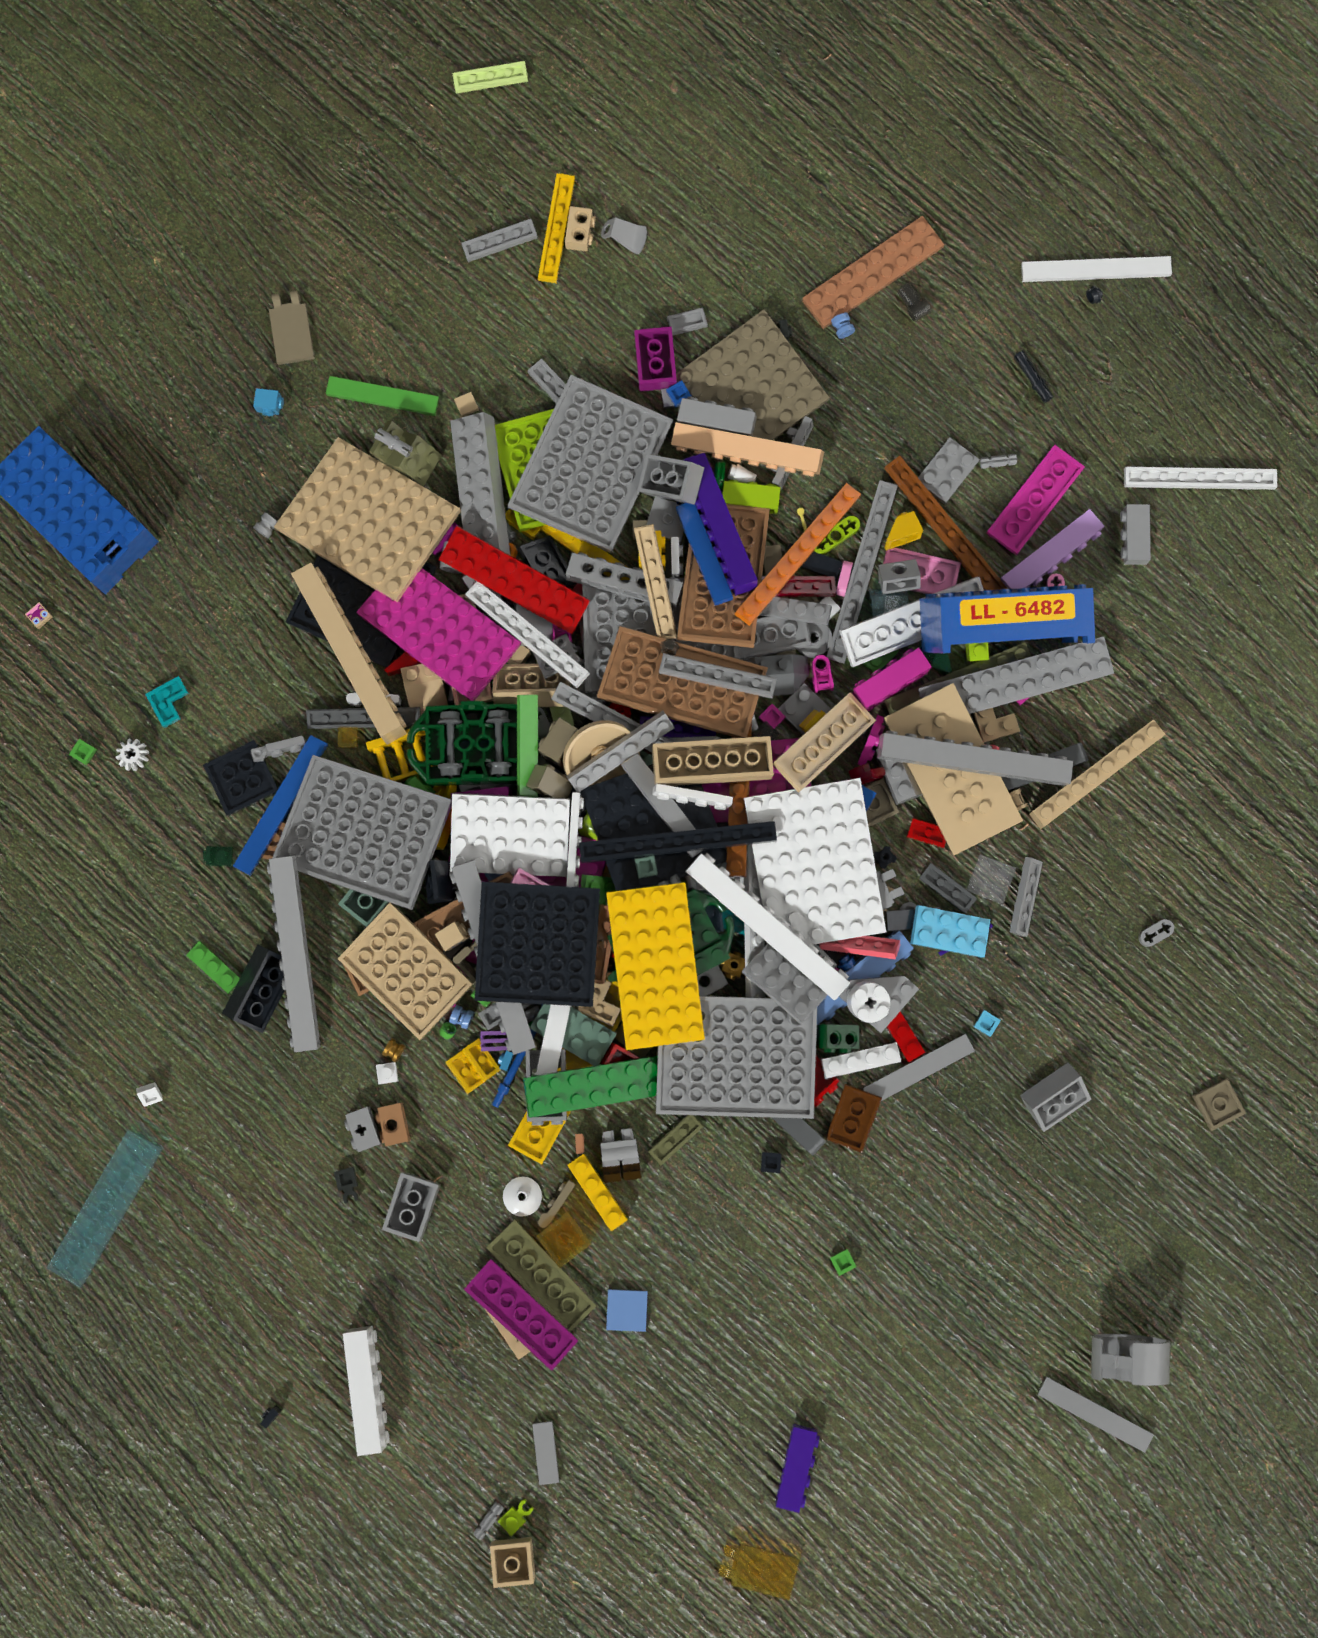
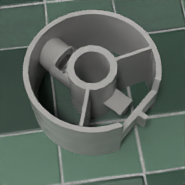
M1128 1334L1092 1335L1091 1378L1096 1380L1108 1378L1130 1381L1132 1385H1167L1170 1382V1341L1162 1338Z

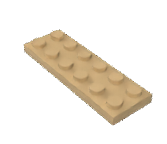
M850 692L773 762V765L799 793L876 720Z

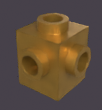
M739 952L729 953L730 959L719 965L723 967L721 972L725 973L724 977L735 980V978L739 979L741 975L745 976L742 973L745 968L744 955ZM734 961L738 963L736 969H733L730 965Z

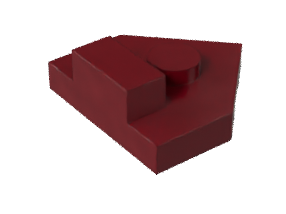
M869 764L849 770L850 779L860 778L861 785L874 780H880L886 774L884 767L874 769L870 768Z

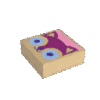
M40 602L25 614L38 629L53 617Z

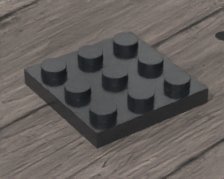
M255 740L203 764L228 817L276 794L278 791L277 784L265 759L259 762L253 761L251 749L259 748Z

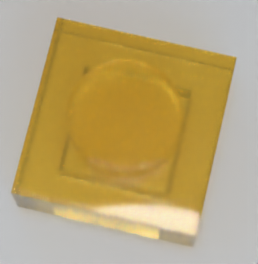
M338 728V747L358 748V728Z

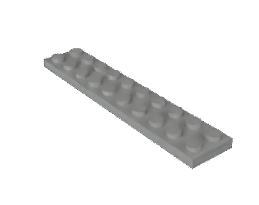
M1100 637L1095 639V643L1087 644L1082 642L919 688L918 691L922 699L954 683L968 713L972 714L1114 674L1105 638Z

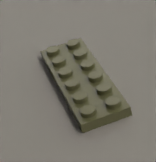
M516 1220L486 1247L531 1296L570 1332L597 1306Z

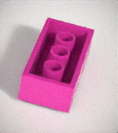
M911 648L903 654L900 660L896 658L889 662L883 671L878 669L871 674L867 681L862 679L856 683L852 695L869 712L883 703L884 700L891 698L927 675L932 666L920 648L916 650Z

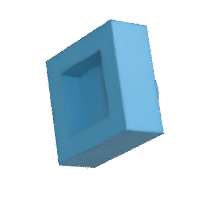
M506 1050L505 1054L501 1053L498 1064L501 1065L499 1069L509 1071L514 1058L511 1051Z

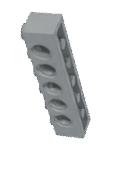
M572 553L566 571L568 581L649 602L647 588L639 586V583L645 582L642 569L636 567L632 569L627 568L618 562L614 564L609 563L599 557L596 559L590 558L584 553ZM586 567L593 568L591 572L584 571ZM604 572H610L611 576L603 577L602 574ZM622 577L630 578L628 582H622L620 579ZM674 577L665 578L671 608L677 610L683 590V582Z

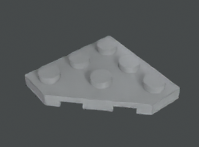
M905 976L849 979L850 984L839 997L847 1003V996L853 986L862 981H871L884 987L890 997L888 1014L877 1022L869 1023L882 1033L919 988ZM868 997V1001L865 1004L869 1006L872 999Z

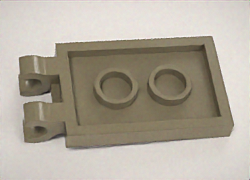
M298 291L290 292L292 303L282 304L279 294L272 295L274 309H269L278 365L315 359L307 306L300 303Z

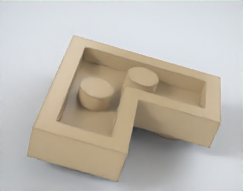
M993 708L973 713L984 743L1020 732L1015 713L997 719Z
M605 980L604 984L594 983L593 1007L579 1006L577 1011L613 1027L621 1009L604 1001L611 982Z

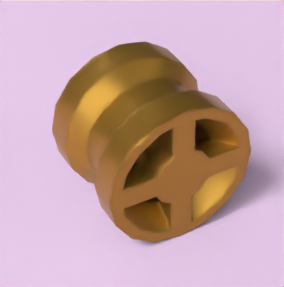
M391 1038L382 1055L391 1057L392 1061L396 1063L406 1046L396 1043V1040Z

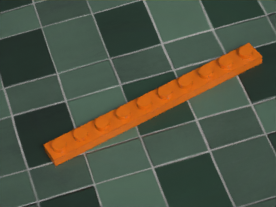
M846 483L738 608L735 615L750 626L860 498L861 493Z

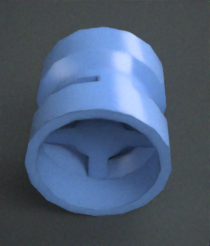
M841 313L831 320L833 327L837 329L836 334L839 339L848 337L855 332L853 324H850L848 313Z
M456 1005L449 1022L460 1024L462 1028L468 1029L475 1012L463 1010L461 1006Z

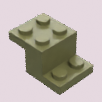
M387 420L383 430L393 436H398L399 440L412 446V452L408 451L410 455L405 457L398 451L389 449L388 445L377 439L369 452L385 465L424 486L442 455L420 436L406 432L393 421Z

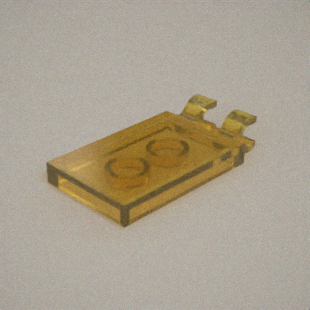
M742 1543L739 1549L725 1545L724 1556L734 1559L731 1568L720 1565L719 1576L732 1579V1586L790 1600L799 1558Z

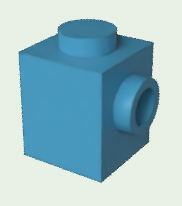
M256 388L253 405L255 410L265 416L279 415L280 409L283 408L284 399L279 391Z

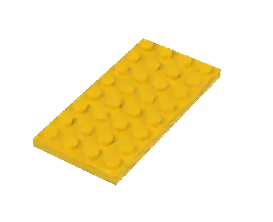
M685 882L606 892L626 1050L705 1040Z

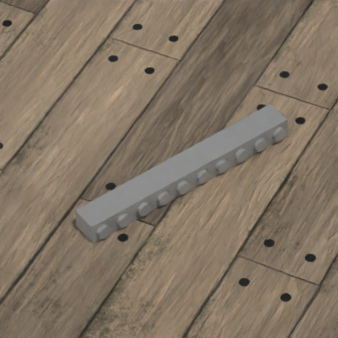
M886 731V733L880 735L878 759L1061 786L1071 784L1073 761L1067 760L1065 756L1050 758L1045 753H1037L1036 756L1030 755L1029 751L1019 750L1016 753L1011 752L1010 748H999V750L992 749L990 745L976 747L970 742L955 744V741L950 739H943V742L935 741L936 738L925 736L924 739L917 738V735L908 733L905 736H901L896 731Z
M296 855L271 858L269 863H267V872L271 874L272 882L269 883L271 894H274L272 910L273 913H276L277 920L274 922L275 931L279 932L277 948L278 951H281L282 959L279 961L281 971L284 970L282 986L283 990H286L287 993L285 1008L289 1009L290 1017H287L288 1028H291L292 1031L290 1046L291 1048L294 1047V1052L317 1050L321 1045Z
M473 860L452 867V872H449L452 884L457 883L459 890L455 891L458 902H463L465 909L461 911L464 920H469L471 928H468L471 940L475 939L477 946L474 947L477 956L481 880ZM509 1002L492 1003L495 1014L500 1013L502 1019L498 1023L501 1032H506L508 1039L504 1041L507 1050H512L513 1055L535 1048L522 1004Z

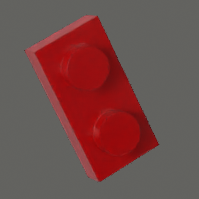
M912 818L907 838L940 848L945 847L946 840L937 825Z

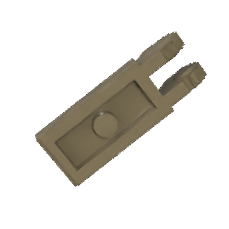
M569 1179L568 1182L563 1181L558 1189L561 1193L557 1199L553 1197L547 1206L550 1210L540 1216L538 1221L540 1227L545 1228L550 1225L575 1187V1181Z

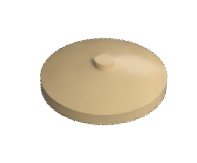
M608 720L595 721L583 726L573 734L565 747L563 766L566 774L569 775L631 731L620 723ZM620 764L589 786L626 774V771L621 766L622 764Z

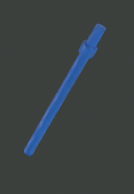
M530 1029L532 1037L534 1039L537 1032ZM526 1051L516 1055L503 1083L500 1082L497 1088L498 1092L492 1102L493 1106L499 1108L504 1096L508 1094L511 1088L509 1086Z

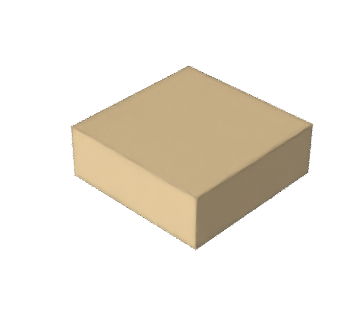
M471 392L454 399L461 417L479 410Z

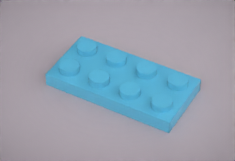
M917 905L910 944L985 958L990 919Z

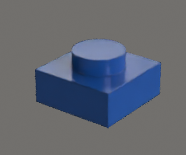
M682 380L666 389V393L675 408L681 404L682 398L692 397Z

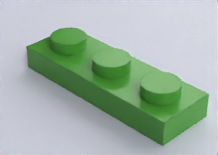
M199 941L186 956L225 992L230 994L235 989L240 977Z

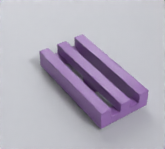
M480 1032L481 1051L507 1050L506 1046L485 1047V1043H505L504 1040L508 1038L485 1039L484 1037L489 1035H506V1032Z

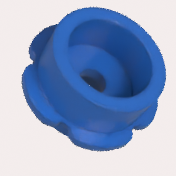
M846 954L841 957L838 968H842L844 972L851 969L856 964L854 956Z

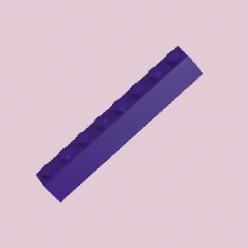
M705 453L683 459V461L692 462L704 467L695 506L697 510L700 509V518L703 525L707 526V535L710 542L713 541L714 552L716 557H719L721 560L720 566L723 574L726 573L728 577L727 583L730 590L733 589L735 596L755 590L758 582Z

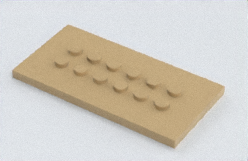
M954 683L884 717L889 730L896 731L901 736H905L908 733L915 734L917 738L922 739L925 736L935 737V741L943 742V739L954 740L955 744L970 742L976 747L985 745ZM907 763L953 856L1023 821L1000 776Z

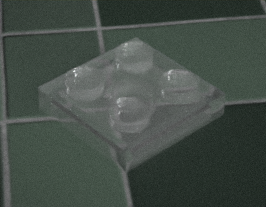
M979 855L966 890L988 900L1003 904L1016 868Z

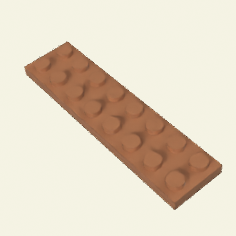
M921 216L804 296L802 301L821 327L825 329L832 324L831 320L841 313H848L942 249L944 243L926 219Z

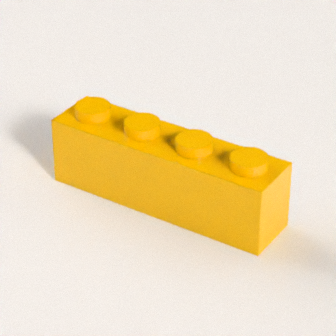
M585 1153L567 1165L610 1231H613L628 1220Z

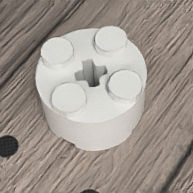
M862 981L855 984L849 992L847 1006L849 1011L858 1019L869 1023L877 1022L887 1016L890 1008V997L884 987L871 981ZM868 997L872 999L869 1006L865 1004L868 1001Z

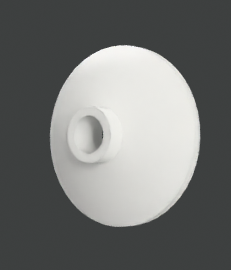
M529 1177L514 1178L504 1189V1204L512 1214L528 1216L534 1213L541 1204V1188L536 1181ZM524 1193L526 1196L525 1200H519L518 1195Z

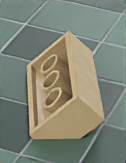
M505 664L493 678L494 704H517V695L535 694L538 695V707H564L551 700L560 682L571 687V683L559 673L545 679L538 664Z

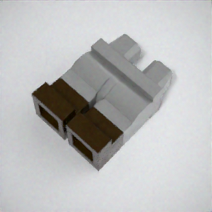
M632 1128L621 1129L622 1140H614L613 1130L603 1131L601 1152L604 1183L622 1181L620 1161H622L624 1181L642 1179L637 1141L634 1138Z

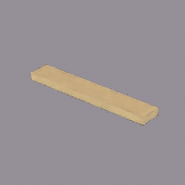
M654 524L635 527L634 532L657 637L668 640L677 638V632Z

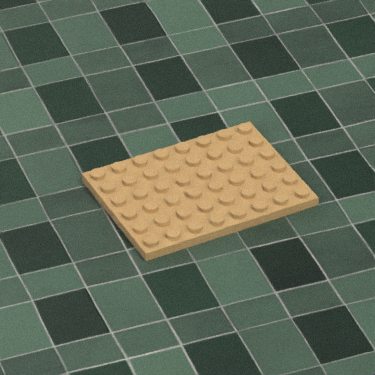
M338 437L274 527L277 531L398 602L461 510L454 504Z

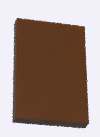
M845 1084L825 1139L862 1153L882 1097Z

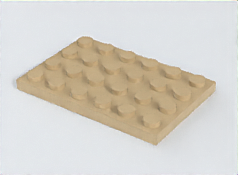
M389 903L338 958L419 1040L425 1037L474 984L393 903Z

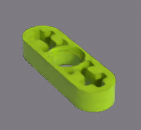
M848 516L843 519L827 535L829 542L824 545V550L816 548L814 552L824 555L856 534L860 528L859 519L855 516ZM849 521L850 523H856L854 526L855 529L850 527L844 533L843 529H845L848 526ZM833 531H838L841 534V538L833 540L830 534Z

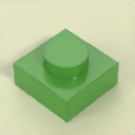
M79 739L69 755L88 765L97 749Z
M848 1249L829 1257L839 1276L856 1268Z

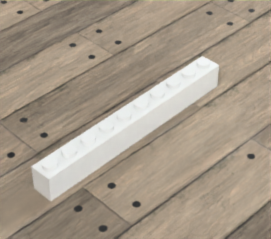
M701 853L688 867L686 872L835 1001L850 984L847 980L849 976L843 970L837 971L833 968L834 963L828 957L822 958L818 955L819 950L810 943L808 946L803 942L804 937L798 931L793 933L788 929L790 925L783 918L778 920L773 916L775 912L768 905L763 907L758 903L760 899L753 892L748 894L743 890L745 886L738 879L733 881L728 877L731 873L723 866L718 868L713 864L716 860L708 853L705 856Z

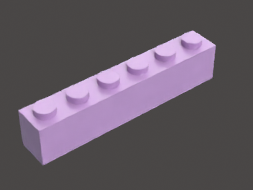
M1089 509L1001 577V581L1008 589L1028 588L1032 584L1035 587L1043 580L1042 576L1046 573L1050 575L1058 569L1057 565L1060 562L1066 563L1073 557L1071 555L1073 552L1083 550L1087 546V541L1090 539L1096 540L1102 534L1100 531L1104 525Z

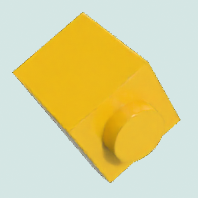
M914 511L909 513L903 512L896 517L884 547L886 551L921 538L923 529Z

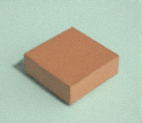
M575 1134L576 1154H583L585 1152L584 1134Z

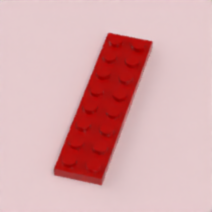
M459 526L455 527L439 558L443 563L570 634L574 633L591 601Z

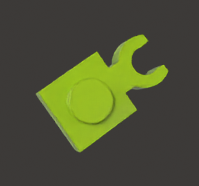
M526 1499L520 1501L517 1510L512 1506L497 1521L510 1536L526 1522L523 1516L530 1515L534 1509L533 1506L529 1510L523 1509V1504L527 1501Z

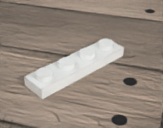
M656 784L652 795H656L661 800L672 798L676 799V802L688 803L690 801L695 802V805L701 807L713 805L718 810H726V808L732 805L733 797L662 784Z
M897 1042L821 1060L825 1079L901 1062Z

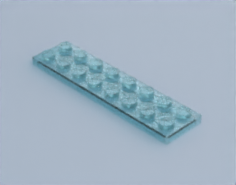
M131 1130L126 1132L51 1259L47 1269L79 1288L84 1285L163 1150L161 1147Z

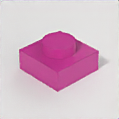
M773 704L759 716V719L771 731L786 718Z

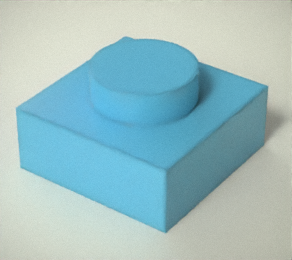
M983 1010L973 1027L991 1037L1001 1020Z

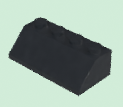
M257 944L222 1014L233 1021L263 1033L285 991L282 986L284 970L281 971L279 963L282 955Z

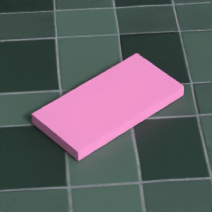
M896 547L885 552L883 564L916 559L921 575L920 589L911 591L934 594L957 583L960 562Z

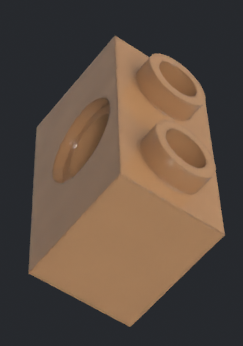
M403 1103L379 1107L378 1112H376V1120L378 1124H381L382 1128L380 1132L381 1143H385L386 1147L411 1141ZM391 1119L397 1122V1128L393 1131L388 1128V1122Z

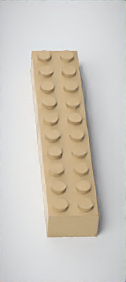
M309 563L291 573L381 738L388 745L406 735L407 732L404 728L407 725L400 713H395L398 709L390 696L387 697L389 692L382 681H378L380 676L372 663L368 664L371 662L368 654L363 647L360 648L363 646L355 632L352 631L354 630L346 616L343 615L345 613L335 599L336 596L328 583H326L327 580L319 567L315 568L312 563Z

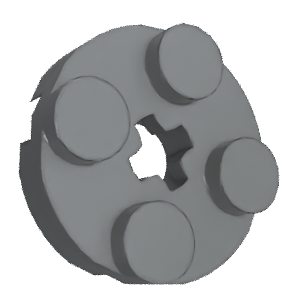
M807 622L810 636L815 634L818 640L811 643L812 646L800 648L797 651L811 658L824 655L829 649L832 640L830 629L826 625Z

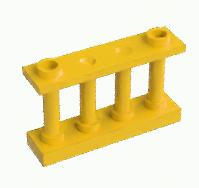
M410 729L405 730L407 732L406 735L388 745L382 738L366 742L368 751L370 753L373 752L377 756L383 778L401 783L411 776H420L416 771L409 772L402 749L403 742L407 741ZM419 731L415 735L413 746L417 759L423 762L426 759L420 740L422 736H425V731ZM390 746L395 749L402 775L393 778L390 776L383 753L385 751L384 748Z

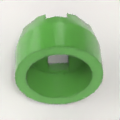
M445 1022L439 1032L440 1036L444 1037V1039H451L457 1030L452 1023Z

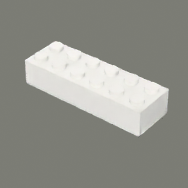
M373 1326L352 1328L343 1333L357 1456L381 1453L387 1447V1443H389V1432L385 1431L384 1423H387L386 1411L382 1409V1403H384L385 1399L383 1390L380 1391L379 1384L382 1382L381 1370L377 1368L380 1357L379 1351L375 1350V1342H377L376 1330H373Z

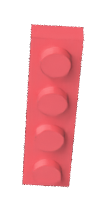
M861 936L819 943L822 950L896 959L900 948V940Z

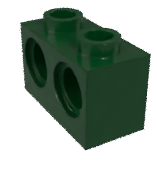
M817 1025L816 1048L824 1049V1052L835 1053V1049H840V1053H851V1049H859V1025Z

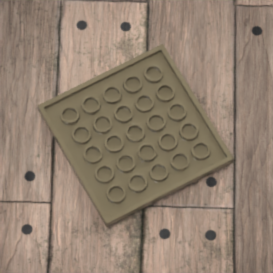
M765 310L755 315L676 374L677 383L682 380L691 396L697 398L700 402L710 400L716 402V405L724 406V404H730L735 406L736 409L742 410L743 407L752 409L753 412H756L757 416L752 437L774 441L790 427L804 419L805 416L807 417L830 400L829 396ZM741 460V463H736V464L741 465V464L744 463L745 461H744V460Z

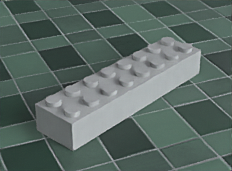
M481 412L451 420L463 529L510 555L494 417Z

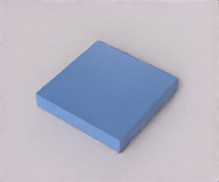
M608 1289L606 1330L646 1332L648 1291Z

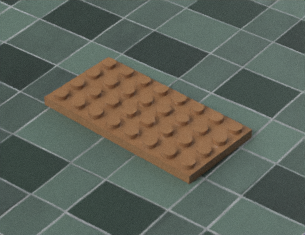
M726 504L757 577L758 586L762 581L770 509ZM690 544L677 640L754 648L757 618L749 626L735 615L738 608L754 590L735 596L732 589L730 591L733 600L715 606ZM724 573L725 579L727 581L728 577L726 573Z
M619 627L597 694L598 699L655 715L664 711L667 717L672 720L736 738H747L759 696L660 674L659 668L663 653L766 676L768 667L625 627Z

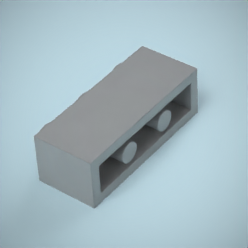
M1127 504L1120 513V521L1123 522V529H1121L1120 538L1123 540L1121 559H1124V565H1147L1151 560L1150 505Z

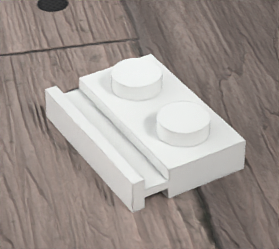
M671 537L672 577L679 578V575H683V564H679V557H683V545H679V537Z

